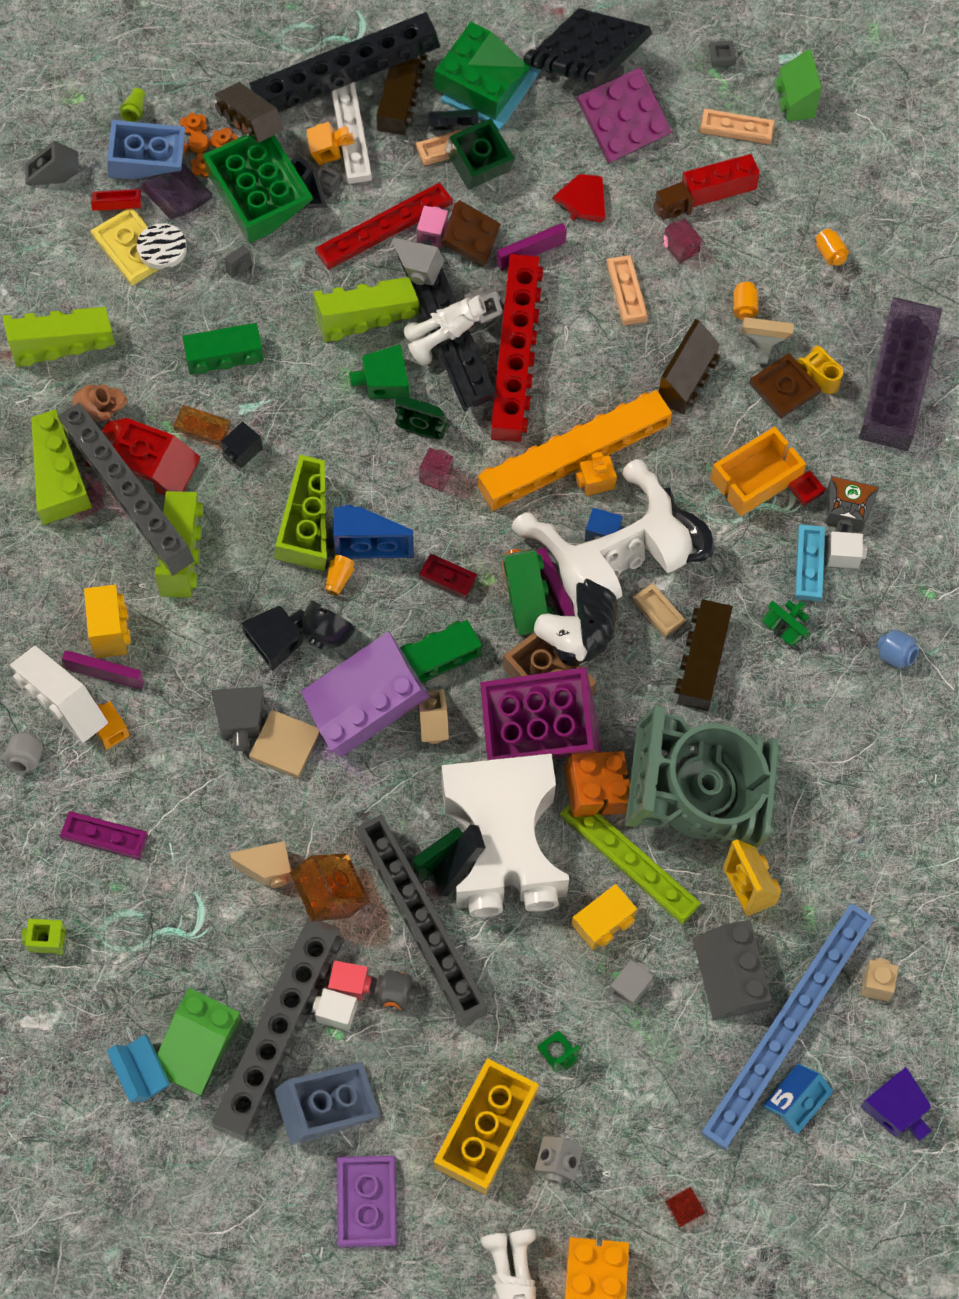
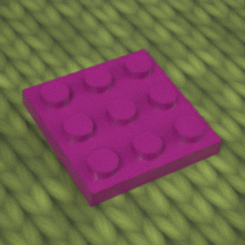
M641 67L576 98L608 164L672 133Z

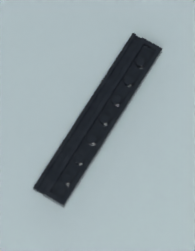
M430 239L420 242L421 244L433 246ZM399 257V260H400L401 265H402V267H403V269H404V272H405L406 276L409 277V275H408V273H407V271H406V269H405V267H404V265H403V263H402V261H401V259H400V257ZM442 267L433 286L428 284L418 285L411 281L425 321L432 318L431 313H437V310L457 302ZM441 327L432 330L430 333L432 334L433 332L439 330ZM469 329L462 333L459 338L456 337L455 340L449 338L436 345L464 412L473 405L476 407L498 397Z

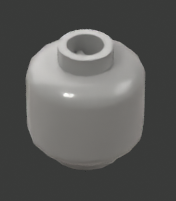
M30 732L14 734L9 739L4 752V760L8 767L20 774L36 769L43 753L42 742L36 735Z

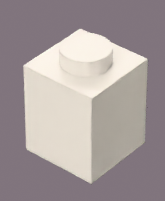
M831 531L827 543V566L858 569L861 560L866 559L867 544H863V534Z
M324 988L322 996H316L312 1012L316 1013V1022L349 1032L358 1006L357 998Z

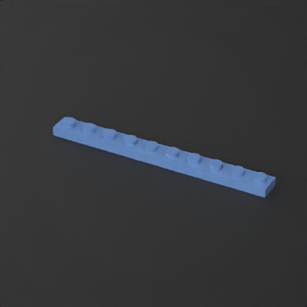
M850 903L708 1121L701 1135L723 1150H726L875 919L874 917Z

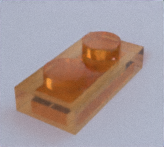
M183 405L173 427L174 431L222 446L221 440L226 437L231 427V421Z

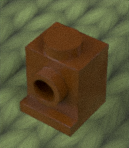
M682 181L657 191L653 207L657 216H661L665 220L670 217H678L684 212L687 216L690 215L694 200Z

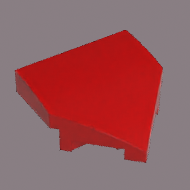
M579 174L552 198L557 204L560 202L569 211L572 221L578 216L580 219L602 223L606 218L603 177Z

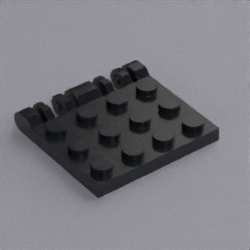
M578 8L535 50L530 49L524 55L523 61L529 67H536V69L544 68L547 72L571 77V79L575 80L580 77L582 82L599 86L652 35L650 26Z

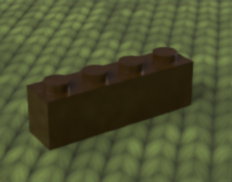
M428 54L420 55L389 68L376 116L377 131L405 135L407 126H412L414 112H411V110L418 103V92L416 91L417 87H422L423 73L421 71L422 68L426 69Z
M238 82L214 94L217 100L215 108L221 117L224 116L229 123L236 125L238 130L244 131L248 137H252L258 143L284 130L277 108L242 83Z
M702 599L700 608L694 607L691 623H695L696 626L694 632L689 631L685 646L690 647L689 655L683 654L680 670L685 672L683 679L677 678L674 694L679 695L677 704L709 711L733 606Z

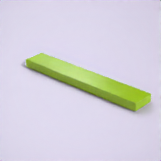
M569 804L560 813V817L681 925L701 906V902L599 812L594 816L572 817Z

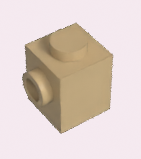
M882 958L870 960L864 970L860 996L888 1002L894 994L898 966Z

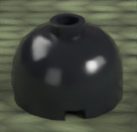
M311 600L302 616L303 630L310 636L308 642L321 650L324 645L330 648H337L345 644L357 627Z

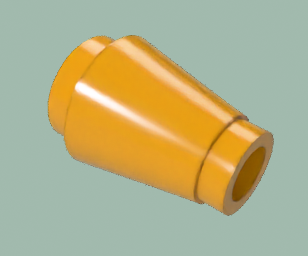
M335 555L334 560H330L324 590L329 594L339 596L355 571L353 568L355 562L347 557Z

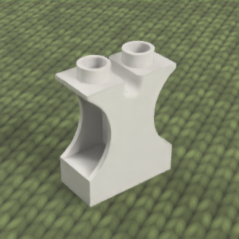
M552 754L442 765V792L445 815L457 821L465 829L469 825H479L486 847L476 860L469 875L456 886V909L469 908L470 916L477 918L498 915L503 912L502 903L504 902V890L507 886H514L518 889L520 901H525V909L528 911L536 912L553 909L559 905L558 898L567 897L569 874L562 872L545 858L537 844L534 833L539 818L554 803L556 782Z

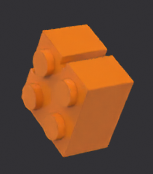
M624 751L571 754L563 768L572 817L594 816L599 810L601 815L624 814L627 811L630 788L629 779H625L628 772Z

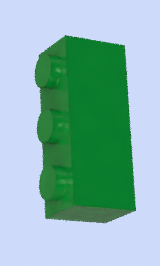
M257 322L182 336L189 374H204L211 370H227L233 366L254 365L264 361Z
M534 549L502 555L515 631L519 636L534 633V624L541 614H552L551 607H546L545 596L549 595L546 580L542 581L540 570H544L541 554L537 555V551Z
M468 619L463 622H453L441 632L429 633L419 642L414 644L407 643L400 647L422 683L482 656V644Z

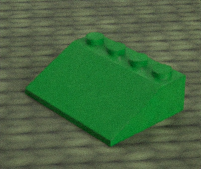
M244 135L203 154L208 176L249 244L273 233L313 200L311 193L275 135L259 143L252 137Z

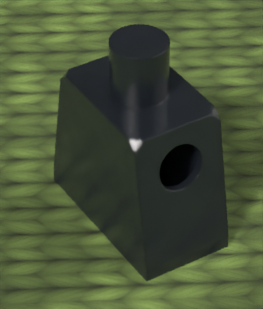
M277 606L241 623L243 634L272 671L303 643L302 633L299 629L302 627V616L304 614L302 609L289 616L281 606Z

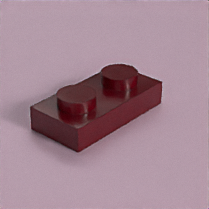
M430 553L419 573V579L466 600L478 579V574Z

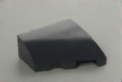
M477 109L429 111V131L453 130L454 126H474L479 122Z

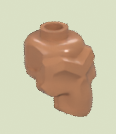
M104 384L99 386L86 385L76 391L72 398L73 406L80 402L95 422L110 419L113 413L122 409L128 401L126 395L116 387L110 388Z

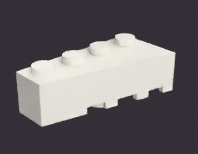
M34 645L10 664V667L15 672V675L12 677L21 689L25 688L33 699L37 698L39 703L60 720L82 743L108 724V721L85 686L37 646Z

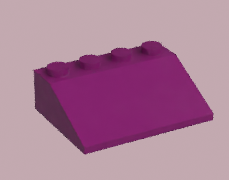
M586 667L480 682L487 760L552 754V759L570 757L571 754L601 752L599 724Z

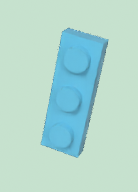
M799 524L795 599L819 602L822 600L825 527Z

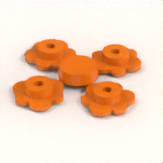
M189 113L188 117H183L180 120V125L185 127V134H191L188 145L184 143L183 158L185 157L184 153L188 151V147L192 152L199 153L196 159H192L190 162L192 174L208 177L203 160V154L205 153L202 152H205L209 145L218 148L236 140L237 136L232 134L230 128H223L221 131L215 130L213 137L208 140L207 136L202 133V131L207 129L206 117L203 114Z

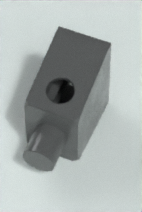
M263 686L211 690L222 739H232L234 751L248 750L249 738L258 737L261 732L265 703Z

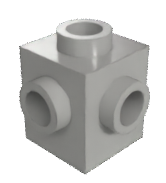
M479 285L470 289V293L463 295L464 299L467 297L472 299L477 295L482 297L486 312L479 316L480 319L477 321L479 323L491 322L495 317L503 314L498 292L487 286Z
M543 1136L535 1171L545 1175V1180L551 1183L562 1184V1180L575 1181L583 1147L565 1137Z

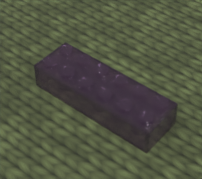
M893 297L884 327L858 439L905 451L909 450L916 429L942 308Z

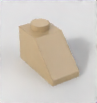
M444 689L428 690L427 692L430 697L418 705L422 742L438 744L443 740H449Z
M285 841L230 853L234 868L265 887L278 888L287 885V882L293 881Z

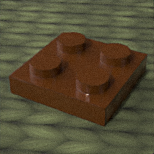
M458 200L454 205L441 244L483 267L488 261L501 223Z
M790 353L750 378L749 381L752 388L780 419L820 394L821 387Z

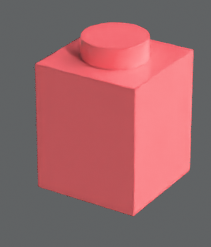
M334 960L328 989L355 997L357 1001H363L364 993H370L372 977L368 976V967Z

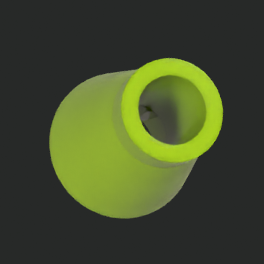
M133 88L131 94L120 106V116L124 121L138 122L142 119L146 96L143 89Z

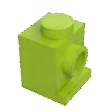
M28 918L27 927H23L21 942L25 944L28 952L63 955L66 927L62 920ZM42 936H49L48 941H39Z

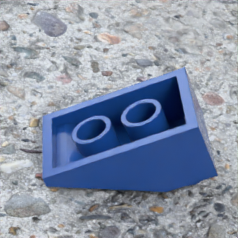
M352 505L334 507L335 555H341L349 559L414 558L412 529L362 507H354Z

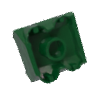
M408 397L395 400V412L397 413L395 424L398 427L406 430V432L430 439L444 438L449 424L440 407Z

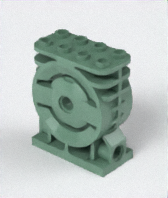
M657 705L637 723L625 821L626 826L636 828L639 824L662 828L669 823L674 829L688 837L701 840L716 839L720 843L730 840V844L738 839L756 848L763 844L767 838L772 837L774 831V823L771 822L772 812L775 810L777 803L774 789L779 779V771L776 768L777 761L781 755V745H778L776 738L771 737L763 741L762 735L754 734L752 737H749L745 731L720 723L702 724L690 729L682 717L665 713L666 707ZM691 746H694L693 758L687 760L676 772L677 763L691 755ZM661 749L666 750L663 755L661 754ZM702 781L708 785L709 790L703 787ZM736 789L735 802L730 812L723 818H715V816L721 814L730 806Z

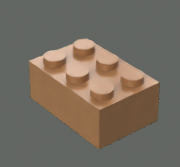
M535 633L503 656V669L511 678L583 668L581 665L577 667L565 665L555 653L553 646ZM588 673L592 696H594L597 682Z

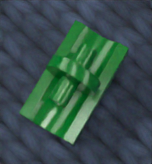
M773 600L768 604L769 611L762 622L773 632L782 621L787 624L789 628L783 633L781 639L788 645L793 647L802 638L807 640L811 635L809 630L796 620L799 618L805 623L809 619V616L803 612L807 605L806 603L801 601L795 605L790 600L787 601L784 606L791 611L790 613H787Z

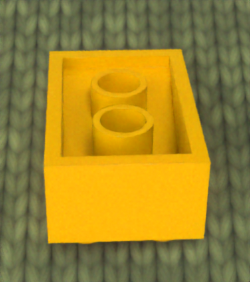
M737 839L731 843L723 870L748 917L776 905L780 898L781 889L775 878L772 879L768 872L769 865L765 856L759 854L755 846Z

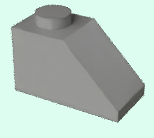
M393 238L392 243L410 280L418 285L428 284L433 286L444 263L439 248Z

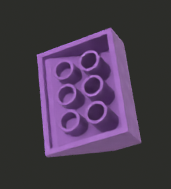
M389 631L301 691L318 730L330 750L340 757H343L430 697Z

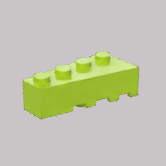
M409 277L379 281L373 287L366 285V283L359 284L354 290L344 291L343 287L333 288V293L323 294L321 290L313 291L315 319L324 343L338 341L352 334H362L375 327H385L398 320H408L419 314V300Z
M106 306L73 309L71 314L50 311L48 316L35 317L34 313H24V318L12 319L11 315H2L7 340L16 367L31 366L37 362L53 361L59 357L80 355L86 351L105 349L115 345Z
M56 409L31 417L36 505L42 525L91 509V503Z
M299 454L273 559L321 571L325 570L327 560L325 460Z
M166 491L163 513L186 542L195 561L172 576L157 556L158 567H155V578L160 597L192 598L193 588L198 586V573L194 572L195 564L199 565L200 550L196 549V543L201 541L202 527L198 525V519L203 518L204 505L203 502H199L197 492Z

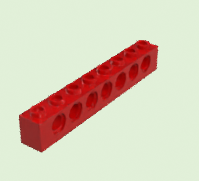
M510 254L495 388L498 397L494 398L491 440L521 442L522 433H527L529 418H524V411L530 410L531 396L526 395V390L532 389L533 374H529L528 370L529 367H534L535 352L530 351L531 345L536 346L537 330H533V324H538L539 309H535V302L540 303L542 288L537 287V282H542L544 267L539 266L540 256ZM515 389L518 392H510L509 390ZM513 411L516 414L511 415L506 412Z

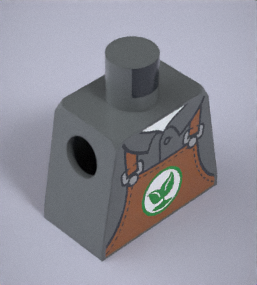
M831 476L826 491V524L836 527V532H862L875 502L879 487Z

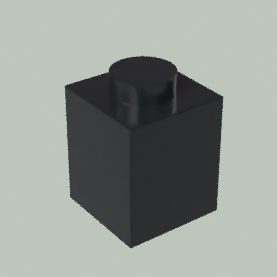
M243 421L221 440L223 457L230 464L235 463L240 468H243L263 449L261 436Z

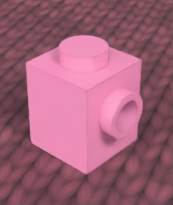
M424 206L417 227V243L430 239L433 246L441 249V240L448 224L447 210L439 207Z

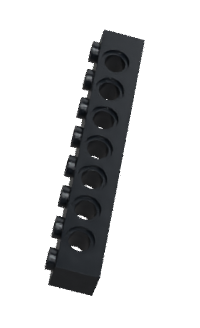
M426 11L252 81L249 85L254 93L276 107L279 113L440 48L436 30Z

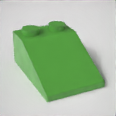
M189 988L174 1014L157 1054L168 1080L202 1097L242 1023L240 1012Z

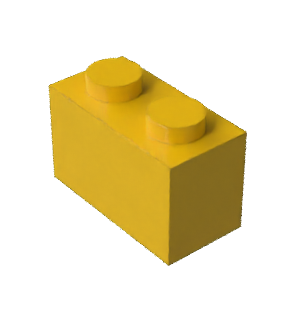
M615 884L573 916L571 925L592 950L598 946L603 948L614 939L613 934L619 929L625 931L635 923L636 920L634 918L636 917L637 908L618 885Z

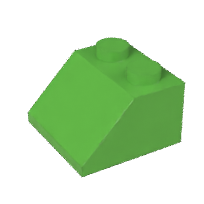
M806 50L782 66L779 70L778 78H775L774 81L775 91L780 93L781 97L779 100L780 110L785 113L786 121L815 118L822 88L812 50Z

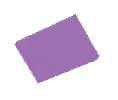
M395 1155L337 1157L338 1248L397 1246Z

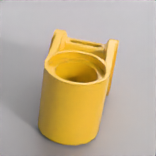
M816 345L811 349L812 352L804 358L800 357L797 359V362L821 387L823 393L834 394L840 389L843 368L821 346Z

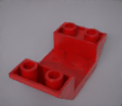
M129 418L108 421L102 431L133 474L153 482L155 492L165 495L166 491L184 492L201 459L196 452L175 435ZM86 461L85 466L92 468Z

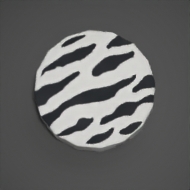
M166 223L155 224L147 227L140 234L137 240V252L141 261L150 268L162 270L164 267L169 266L172 268L184 259L187 252L186 239L182 231L173 225Z

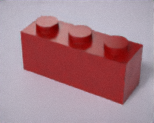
M747 154L683 172L682 181L694 200L693 207L757 190L760 171L752 154Z

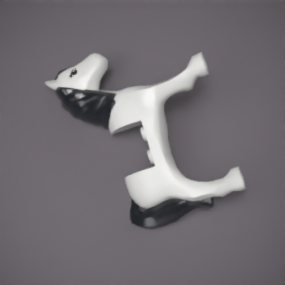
M640 459L629 462L624 467L622 473L629 483L641 487L649 501L647 513L642 519L632 525L601 538L579 545H572L567 543L556 532L555 526L552 523L538 522L532 513H523L512 523L511 528L519 537L531 538L540 542L553 554L559 563L560 576L566 593L573 601L575 616L541 614L534 624V632L538 637L553 646L559 659L567 666H580L594 659L598 654L603 653L607 649L608 643L614 637L617 617L616 608L618 606L617 599L622 597V590L617 577L622 571L628 568L636 569L645 560V547L667 573L682 567L686 563L705 561L713 556L714 540L707 524L694 514L678 508L675 504L671 488H662L657 476L648 471L647 465Z

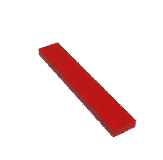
M439 182L317 246L315 253L325 267L330 270L418 223L424 206L445 209L453 204V199Z

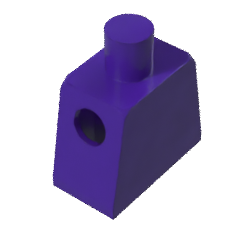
M907 1067L903 1068L870 1095L860 1106L895 1137L900 1136L908 1129L920 1142L932 1132L930 1127L921 1118L930 1110L931 1106Z

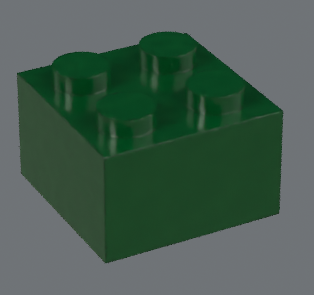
M492 118L449 136L445 148L468 190L510 172L515 159Z

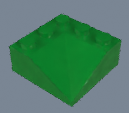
M470 21L435 69L433 88L496 120L530 72L531 67L495 34Z

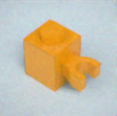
M326 122L306 129L310 154L319 166L342 158L341 145L355 143L354 135L349 133L347 125L335 131L331 124Z
M602 452L591 454V460L580 462L579 473H576V481L579 488L583 487L585 496L614 490L616 487L617 476L609 455L603 457Z

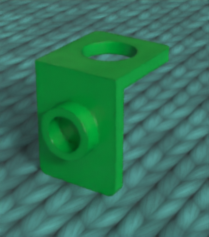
M556 1031L537 1046L538 1051L555 1073L561 1069L566 1071L578 1062L579 1045L577 1044L572 1047L560 1031ZM559 1042L564 1046L565 1051L561 1057L554 1058L548 1053V1046L551 1043Z

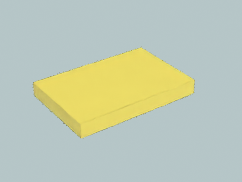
M126 209L90 230L91 236L125 279L133 286L158 270L144 264L137 252V240L148 226L134 209Z

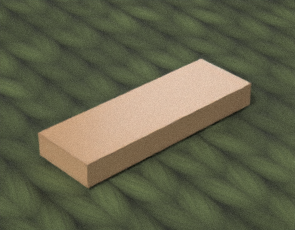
M704 108L700 133L771 145L775 120Z
M631 255L607 259L606 264L623 326L647 322L648 315Z

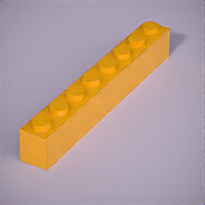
M657 390L651 393H643L636 400L628 404L622 403L607 414H599L592 421L584 425L578 424L561 436L555 435L548 442L540 446H532L525 453L517 457L507 458L503 464L494 468H486L478 475V489L493 512L579 470L580 462L591 460V454L602 452L603 457L608 456L670 426L672 412Z

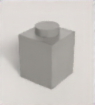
M630 960L610 985L609 994L632 1010L652 983L653 976L650 974V969L640 962L636 964Z

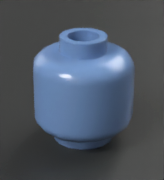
M892 630L887 635L883 634L877 644V648L880 649L879 656L881 660L897 668H904L907 665L911 666L919 653V647L915 638L899 630Z

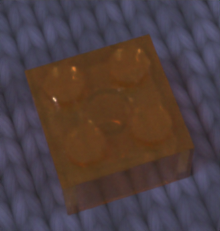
M348 853L311 855L290 872L295 888L299 892L306 912L312 922L350 918L370 902Z

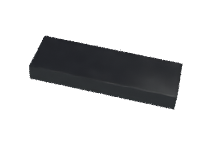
M479 825L468 826L434 871L433 875L440 896L448 897L485 850L486 847Z

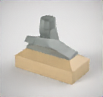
M744 317L741 332L760 348L759 365H769L771 349L791 338L794 323Z

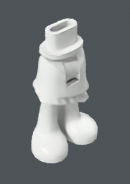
M480 295L472 299L467 297L446 308L437 310V313H431L432 318L419 324L416 322L409 323L405 326V337L411 342L408 344L409 350L419 364L422 366L430 364L433 359L431 349L449 338L455 340L456 337L459 338L474 322L479 321V316L486 312L482 297ZM438 327H441L439 330H437V331L433 332L432 334L426 336V334H428V333L431 332L432 330H434V329H436V328H438Z
M535 1229L520 1230L508 1234L516 1277L510 1274L506 1233L492 1234L480 1238L483 1248L490 1251L494 1259L497 1274L492 1275V1278L496 1282L494 1287L499 1299H536L535 1280H531L527 1262V1247L536 1238Z

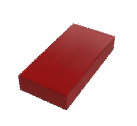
M141 189L92 192V211L141 208L142 191Z

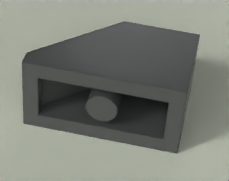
M53 141L25 163V184L30 186L65 183L79 172L78 151Z

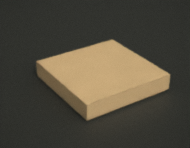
M271 710L249 754V759L299 779L321 733L317 727Z

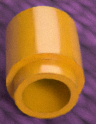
M825 229L816 236V247L828 265L838 266L847 260L849 250L837 232L832 229Z
M751 282L738 283L733 291V314L740 320H743L744 317L754 318L758 315V290L755 284Z

